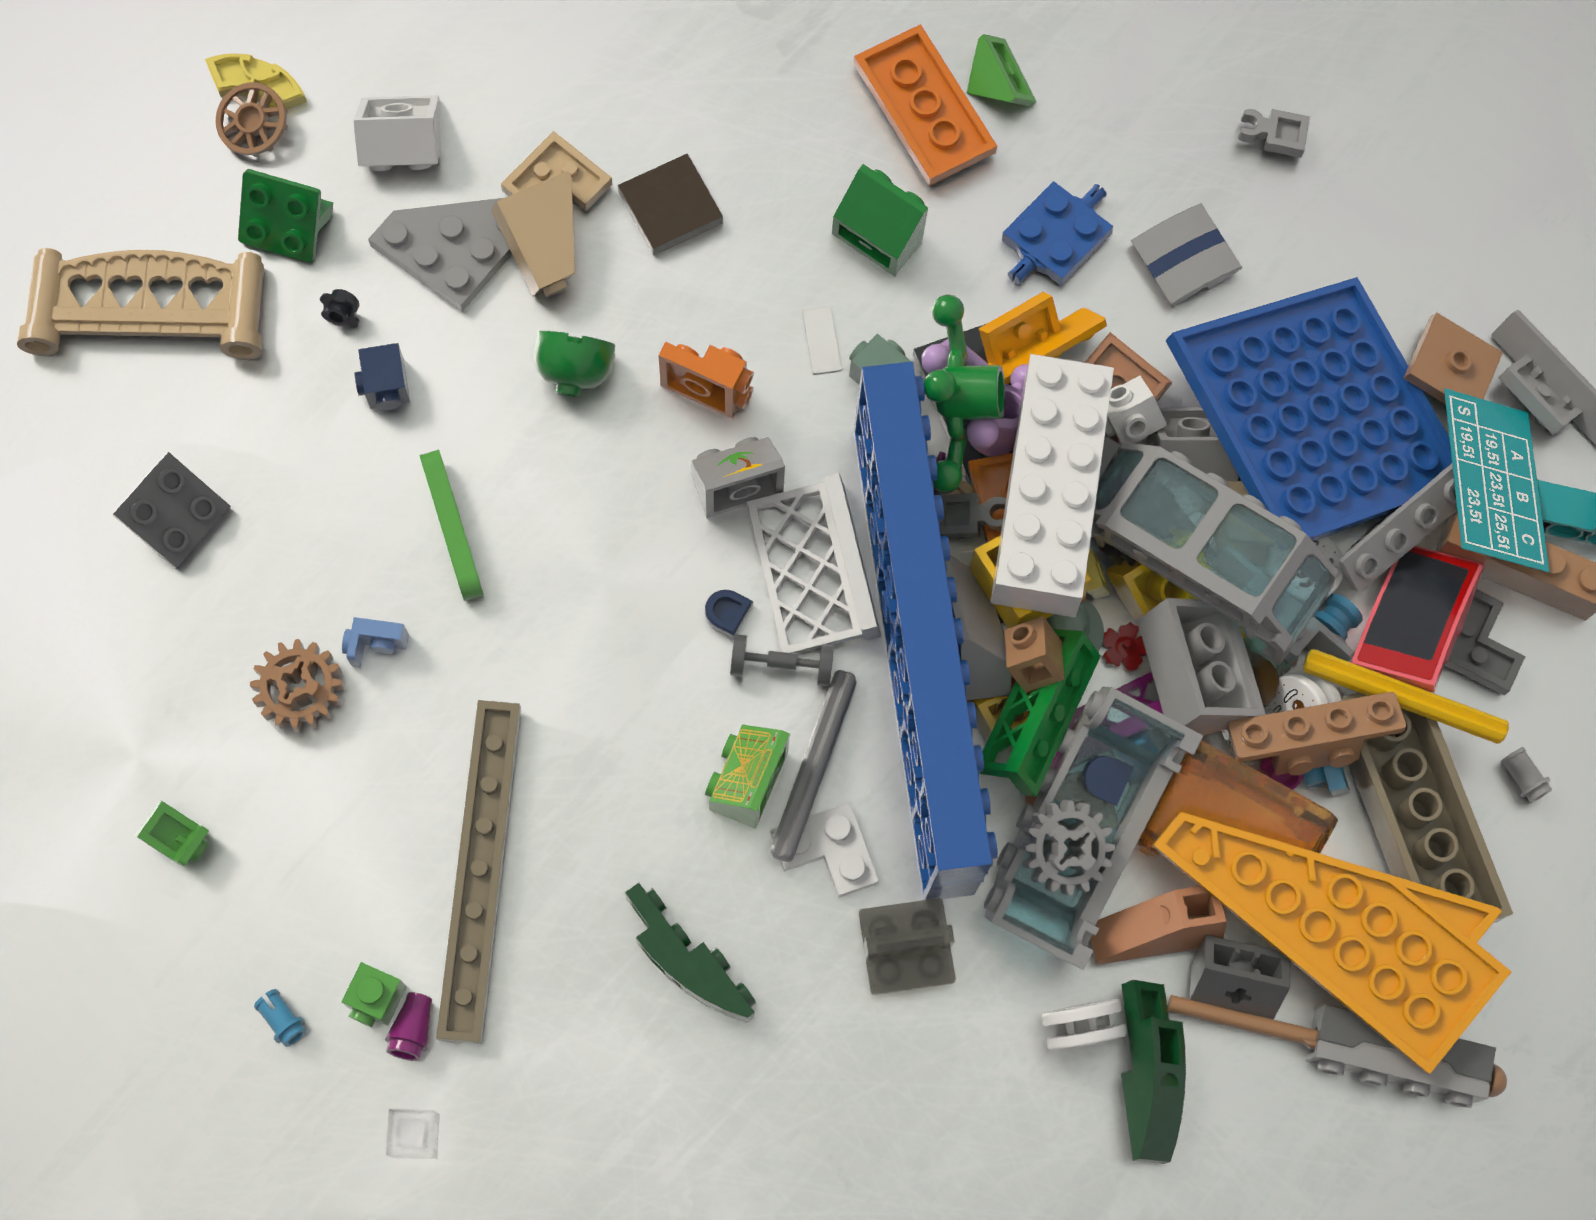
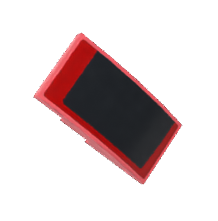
M1414 546L1391 566L1365 625L1351 663L1434 693L1444 664L1448 663L1457 636L1460 637L1484 569V563Z

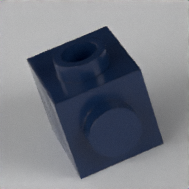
M399 343L358 349L361 371L354 372L358 396H366L370 409L393 410L400 407L403 403H409L410 396L405 363Z

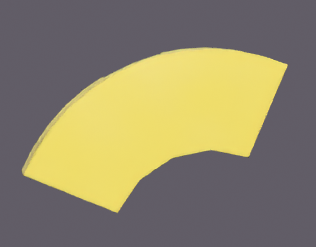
M237 53L222 54L205 59L220 97H224L231 89L240 84L256 82L273 89L283 100L286 109L307 102L296 80L275 63L270 64L253 58V55ZM249 91L243 92L239 95L248 97ZM259 91L258 93V102H260L264 94L263 91ZM273 97L269 108L278 107Z

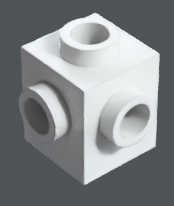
M1140 375L1123 385H1118L1111 389L1105 434L1108 438L1115 435L1121 445L1123 442L1136 443L1167 426L1154 395Z

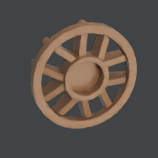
M256 82L243 83L231 89L220 101L215 116L216 130L221 141L232 151L242 155L257 157L259 156L258 154L266 151L271 152L274 149L273 146L283 135L284 130H287L288 111L281 97L267 85ZM249 91L246 103L237 97L239 94ZM259 91H263L264 94L259 104H256ZM272 97L278 107L269 108ZM232 100L240 105L235 113L227 109ZM224 114L234 119L225 127L223 125ZM279 115L278 122H268L269 117ZM237 130H240V132L230 141V139L227 136H229ZM267 130H275L274 134L269 138ZM260 134L264 143L257 146L256 136ZM247 140L249 148L239 147Z

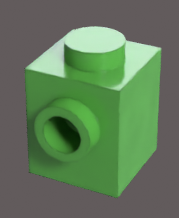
M360 962L341 1003L351 1009L348 1017L364 1025L373 1027L375 1021L388 1026L407 986L400 979Z

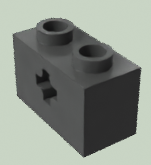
M1205 935L1191 965L1190 1000L1274 1019L1290 989V960L1280 952Z

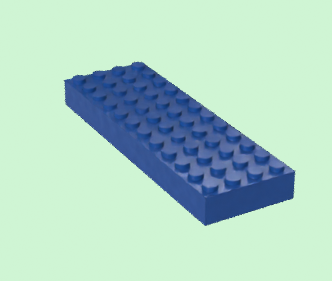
M913 361L862 367L853 429L924 901L975 895L980 884L984 882V877L988 875V870L993 866V859L998 858V849L995 833L987 832L986 815L991 814L988 789H980L979 772L984 771L983 753L980 745L973 746L972 729L977 728V716L974 703H967L966 686H970V672L967 660H960L959 644H963L964 641L963 628L960 618L953 619V603L957 602V591L954 577H947L946 562L950 561V546L947 535L940 536V521L944 520V510L941 495H934L933 481L937 480L936 459L934 455H927V441L931 440V427L928 415L921 416V401L925 400L924 383L922 376H915Z

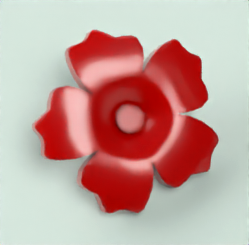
M1129 622L1126 625L1119 626L1118 632L1112 628H1108L1104 632L1102 646L1108 650L1102 655V658L1107 665L1118 668L1122 663L1126 672L1138 670L1139 665L1143 662L1141 656H1147L1142 636L1137 637L1138 625Z

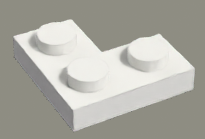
M851 803L808 817L794 859L791 862L780 860L784 872L824 859L838 898L878 885L879 880ZM778 827L770 830L773 840Z

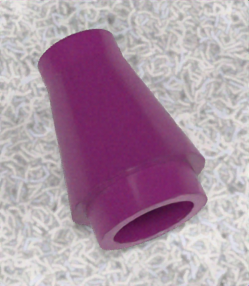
M407 993L405 1002L385 1038V1041L388 1043L386 1049L388 1054L409 1061H419L421 1059L422 1052L428 1050L432 998L421 993Z

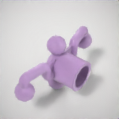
M948 339L941 344H932L924 350L922 366L928 374L934 370H942L947 366L950 353ZM966 345L968 359L965 366L988 365L986 361ZM1021 364L1015 368L1010 378L1011 385L1005 384V407L1002 419H976L969 421L966 432L967 438L978 452L987 456H999L1008 454L1014 449L1023 385L1028 364Z

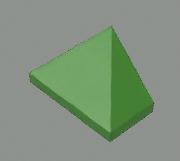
M986 34L980 36L977 41L967 93L1010 103L1033 106L1037 101L1006 40Z

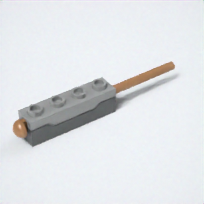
M1174 995L1169 997L1167 1012L1303 1044L1308 1048L1306 1061L1317 1063V1070L1323 1073L1343 1076L1345 1070L1361 1074L1360 1081L1367 1084L1386 1086L1387 1081L1403 1085V1092L1429 1097L1430 1092L1445 1095V1102L1448 1104L1471 1108L1473 1103L1487 1100L1488 1097L1499 1096L1507 1086L1505 1072L1501 1067L1494 1064L1496 1047L1459 1038L1431 1074H1426L1348 1010L1324 1005L1315 1010L1312 1028H1307Z

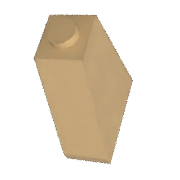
M566 171L498 200L491 209L532 296L544 292L546 297H550L568 288L566 282L575 274L572 177L569 171Z

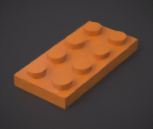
M921 24L854 56L853 64L929 186L996 154L997 144Z

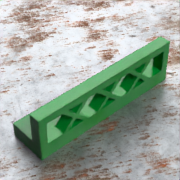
M1053 629L1062 641L1064 680L1041 687L1030 694L1028 692L1025 693L1018 682H1015L982 751L984 771L979 772L981 775L1009 778L1022 795L1037 796L1101 657L1083 631ZM1029 709L1030 714L1026 722L1012 730L1011 725L1014 718ZM1010 745L1013 746L1007 763L994 762L1000 751Z

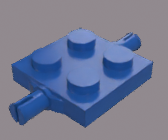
M1053 181L1002 232V241L1013 248L1021 258L1020 262L1007 273L1012 282L1015 279V284L1020 285L1035 270L1048 275L1062 286L1112 235L1113 225L1099 216L1093 209L1107 196L1103 187L1099 190L1100 185L1094 184L1082 198L1073 196Z

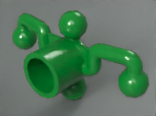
M949 294L940 296L932 306L933 319L940 326L946 327L950 348L947 366L942 370L938 369L930 372L924 380L925 395L931 401L936 402L938 414L947 420V431L950 436L947 458L936 463L937 480L933 481L934 488L944 493L954 491L962 482L961 468L967 441L963 420L1002 419L1005 407V383L1002 366H964L968 359L962 326L964 306L958 297Z

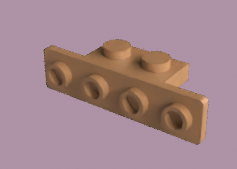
M1394 692L1234 720L1228 723V732L1237 760L1245 762L1272 757L1271 762L1276 775L1286 773L1302 775L1313 768L1329 765L1339 768L1350 765L1354 761L1359 760L1364 739L1402 733L1406 728V722Z

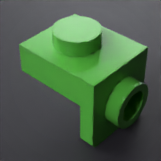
M159 800L134 836L175 863L185 866L189 860L194 863L204 852L208 845V841L204 838L209 830L195 823L162 800Z

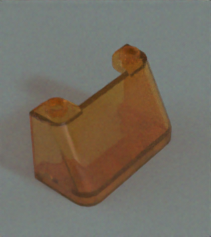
M1201 741L1194 755L1185 753L1180 763L1182 766L1180 772H1173L1136 845V849L1149 857L1158 858L1161 853L1152 847L1153 843L1179 812H1184L1321 853L1337 825L1338 819L1332 812L1248 765L1239 762L1237 759L1208 743Z

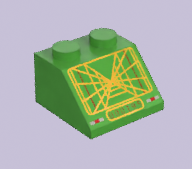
M742 724L737 736L730 734L721 757L727 759L721 774L714 771L705 791V795L711 797L709 800V810L756 829L787 757L790 733L783 730Z

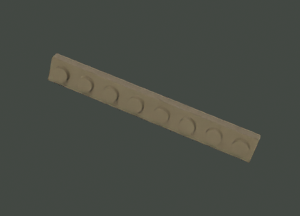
M478 700L437 1027L436 1039L439 1041L482 1044L520 722V703Z

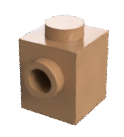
M1044 616L1004 630L1006 667L1025 693L1064 680L1062 641Z

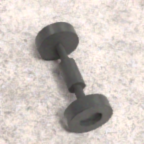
M735 634L730 669L731 676L743 677L746 660L767 663V667L789 670H796V666L819 669L817 685L830 686L834 645L822 644L820 660L797 658L796 653L768 651L767 655L746 652L747 635Z

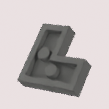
M1476 589L1460 637L1457 636L1448 663L1444 665L1505 696L1510 692L1526 656L1488 638L1504 602Z

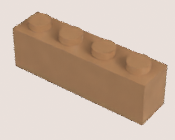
M1456 511L1447 521L1436 551L1484 563L1481 577L1586 621L1596 613V562L1545 541L1549 565L1548 573L1462 549L1458 512Z

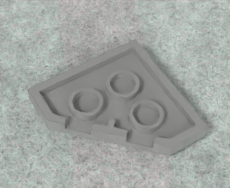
M503 198L394 210L368 238L372 248L461 312L464 311L512 255L491 211L495 203Z

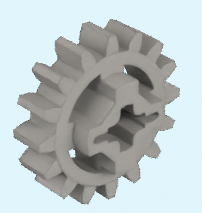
M1062 800L1060 808L1056 803L1045 804L1047 815L1034 812L1031 816L1036 823L1035 827H1023L1022 831L1030 836L1029 843L1019 845L1020 850L1030 853V857L1022 862L1023 867L1036 868L1031 879L1038 883L1046 881L1045 890L1056 893L1060 888L1062 894L1073 895L1076 886L1079 891H1090L1088 880L1102 882L1104 879L1098 870L1101 866L1112 867L1113 863L1105 858L1106 852L1115 850V845L1105 842V837L1113 832L1112 828L1100 827L1099 823L1104 815L1100 812L1089 814L1090 805L1087 803L1079 802L1075 807L1072 800ZM1067 818L1077 820L1075 824L1071 823L1067 828L1057 823ZM1066 839L1071 840L1067 845L1071 851L1069 855L1064 854L1067 851V847L1064 844ZM1068 866L1077 871V873L1069 876L1057 874L1059 871L1064 872Z

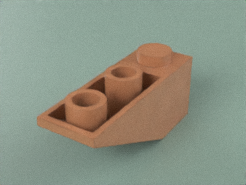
M1201 886L1173 890L1099 919L1095 925L1099 930L1096 936L1092 935L1090 939L1092 950H1094L1095 964H1106L1199 949L1205 935L1224 939L1227 921L1222 904Z

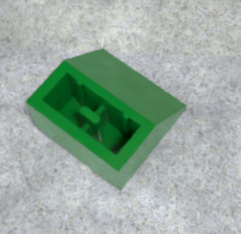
M862 164L833 216L832 234L895 277L922 243L928 207L925 206L923 200L915 193L905 192L894 185L884 172L877 169L872 170Z

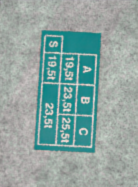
M1444 388L1461 548L1549 573L1528 412Z

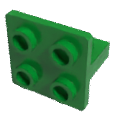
M246 169L242 174L238 241L310 263L316 256L318 231L332 217L334 202L321 199V190L256 170Z

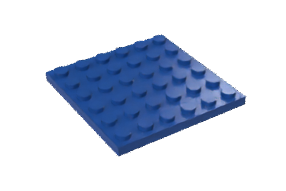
M1358 277L1172 332L1165 340L1248 494L1260 500L1266 510L1279 518L1285 516L1294 520L1312 541L1395 512L1452 464L1450 439L1423 390L1403 379L1408 364ZM1276 543L1281 553L1288 550Z

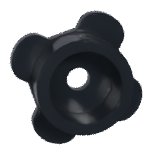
M334 289L330 293H323L320 296L319 300L323 304L321 316L325 320L337 326L347 325L351 328L358 326L360 320L356 317V313L360 303L355 295L343 289Z

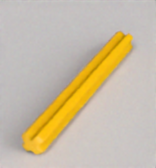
M1311 649L1305 658L1303 670L1308 674L1367 696L1394 692L1400 708L1496 744L1504 741L1509 730L1507 720L1316 649Z

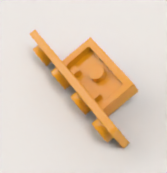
M1041 292L978 329L987 357V364L1001 365L1004 383L1009 384L1011 383L1010 378L1013 370L1021 364H1028L1030 354L1058 358L1064 351L1079 342L1091 339L1095 333L1105 328L1107 323L1105 317L1087 308H1081L1059 321L1053 297L1045 292Z

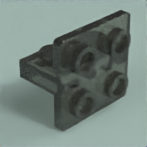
M936 898L865 908L859 911L858 916L869 988L872 995L949 985L955 982L956 977L951 947L955 942L952 925H947L942 899Z

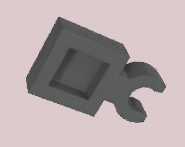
M978 493L941 495L944 520L940 521V536L947 535L948 539L980 537V526L986 525L994 531L1001 532L1003 519H993V513L997 509H1005L1006 498L993 497L985 504H980Z

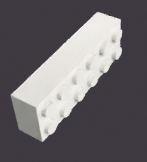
M1030 354L1023 385L990 603L1076 617L1083 597L1114 371L1113 367Z

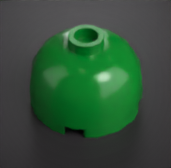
M538 331L534 346L536 369L545 381L557 385L556 393L580 397L581 390L598 387L604 383L611 373L615 359L614 343L583 335L582 338L568 336L569 333Z

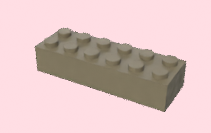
M1357 692L1341 698L1343 701L1367 695ZM1401 708L1406 722L1405 731L1364 739L1359 760L1349 765L1392 876L1498 907L1502 912L1493 923L1499 922L1512 915L1513 911L1437 721Z

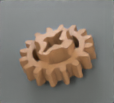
M295 639L293 649L289 650L280 642L278 643L279 654L274 656L267 651L264 652L263 655L268 662L266 666L255 665L253 668L260 676V680L251 681L250 687L253 691L260 694L253 697L252 701L256 707H264L261 715L266 721L275 717V725L281 730L288 722L291 723L295 732H300L302 722H308L315 729L317 728L316 718L321 715L328 720L332 718L327 709L329 705H341L339 697L334 692L345 689L342 680L335 679V677L342 673V670L338 664H331L334 658L328 650L319 655L320 648L315 642H312L307 650L304 649L300 639ZM317 666L323 671L324 686L315 681ZM301 680L304 681L305 686L303 688L296 687L294 691L290 689L292 683L299 684ZM271 685L280 691L277 698L279 701L278 705L272 700ZM314 703V704L311 705L310 707H308V708H306V709H303V710H300L301 708H303V707H305V706H307V705H310V704Z

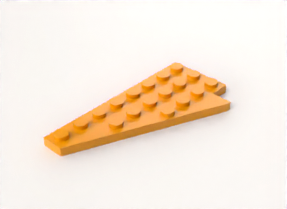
M1179 812L1152 845V847L1426 1074H1431L1512 972L1477 944L1502 911L1498 907L1184 812Z

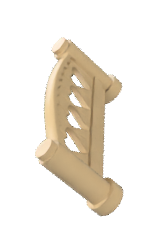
M41 248L37 251V255L33 257L25 324L21 325L18 329L17 347L33 355H53L59 350L60 334L221 337L220 350L223 354L236 359L257 358L261 355L262 335L258 332L264 273L262 258L253 252H242L238 254L234 263H225L208 257L176 251L121 250L63 260L62 254L58 250ZM77 278H82L87 282L92 279L102 280V286L85 306L81 307L70 290L71 282ZM116 279H123L127 283L134 279L141 280L143 282L142 287L126 306L121 308L110 290L111 283ZM156 280H163L167 284L173 280L183 282L179 292L165 308H161L150 290L151 284ZM199 280L207 284L213 281L222 282V289L208 306L202 309L190 291L192 283Z

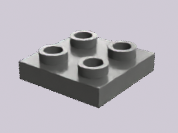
M165 451L110 514L173 568H178L231 506L169 451Z

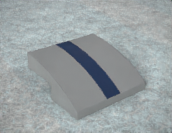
M1202 203L1160 222L1131 240L1172 307L1177 306L1206 286L1208 289L1213 288L1242 269L1241 264Z

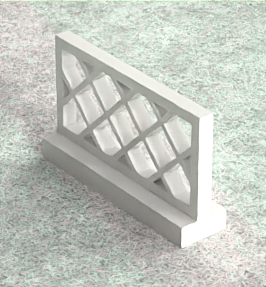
M840 473L824 476L823 482L748 501L749 514L782 652L800 654L819 649L822 644L835 645L862 637L865 640L880 637L881 632L845 486ZM820 495L823 507L814 521L797 512L804 498ZM793 502L790 507L785 505V503ZM775 506L786 512L776 530L773 531L761 524L759 510ZM792 517L811 526L799 545L782 536ZM825 517L828 529L821 525ZM817 530L830 537L832 541V546L824 559L806 550L807 545ZM764 533L771 536L767 544L765 542ZM777 541L795 550L784 569L771 563L769 559V554ZM801 555L820 564L809 583L790 573ZM834 555L838 567L830 563ZM826 568L839 575L842 582L833 597L815 588ZM773 571L780 574L776 582L774 580ZM786 579L804 588L793 608L780 601L778 597V592ZM810 593L829 602L817 622L799 612ZM843 593L845 595L847 605L839 601ZM835 606L850 615L852 629L835 633L824 626ZM781 608L789 613L785 621ZM795 617L814 627L805 641L789 644L787 630ZM820 631L827 634L825 636L817 637Z

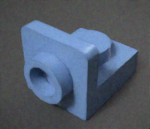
M354 617L352 628L346 629L344 632L342 653L347 654L346 658L352 667L361 668L365 645H369V649L374 652L392 654L394 649H407L409 633L402 623Z

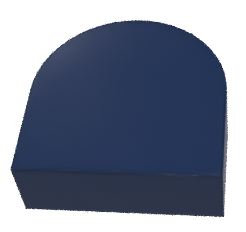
M719 590L713 593L706 602L705 617L707 623L717 632L734 640L735 634H738L753 607V601L732 590Z
M1104 755L1094 757L1083 768V786L1092 796L1117 806L1134 767L1113 757Z

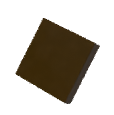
M688 153L618 185V192L653 255L723 224V215Z

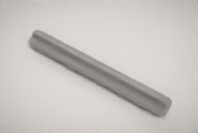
M837 670L833 675L770 848L772 857L777 860L791 862L794 859L857 683L855 675L851 672Z

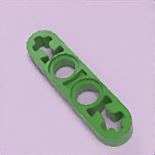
M438 449L419 455L463 600L467 601L484 596L440 451Z

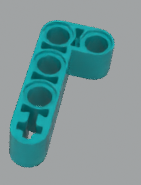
M1537 480L1544 534L1596 545V492Z

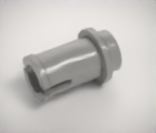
M1524 747L1517 749L1501 760V763L1505 765L1523 791L1520 794L1521 797H1527L1530 803L1537 801L1552 791L1548 784L1551 781L1550 778L1542 776Z

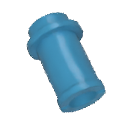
M277 989L270 990L265 994L275 1009L272 1010L262 996L255 1002L254 1008L256 1011H259L274 1031L275 1042L283 1043L285 1047H289L306 1034L305 1020L301 1016L296 1017Z

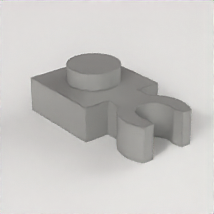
M1246 109L1242 114L1241 122L1252 124L1254 129L1241 127L1238 139L1246 143L1255 142L1258 139L1265 140L1263 150L1301 158L1305 151L1310 116L1272 109L1269 118H1264L1260 112L1254 109Z

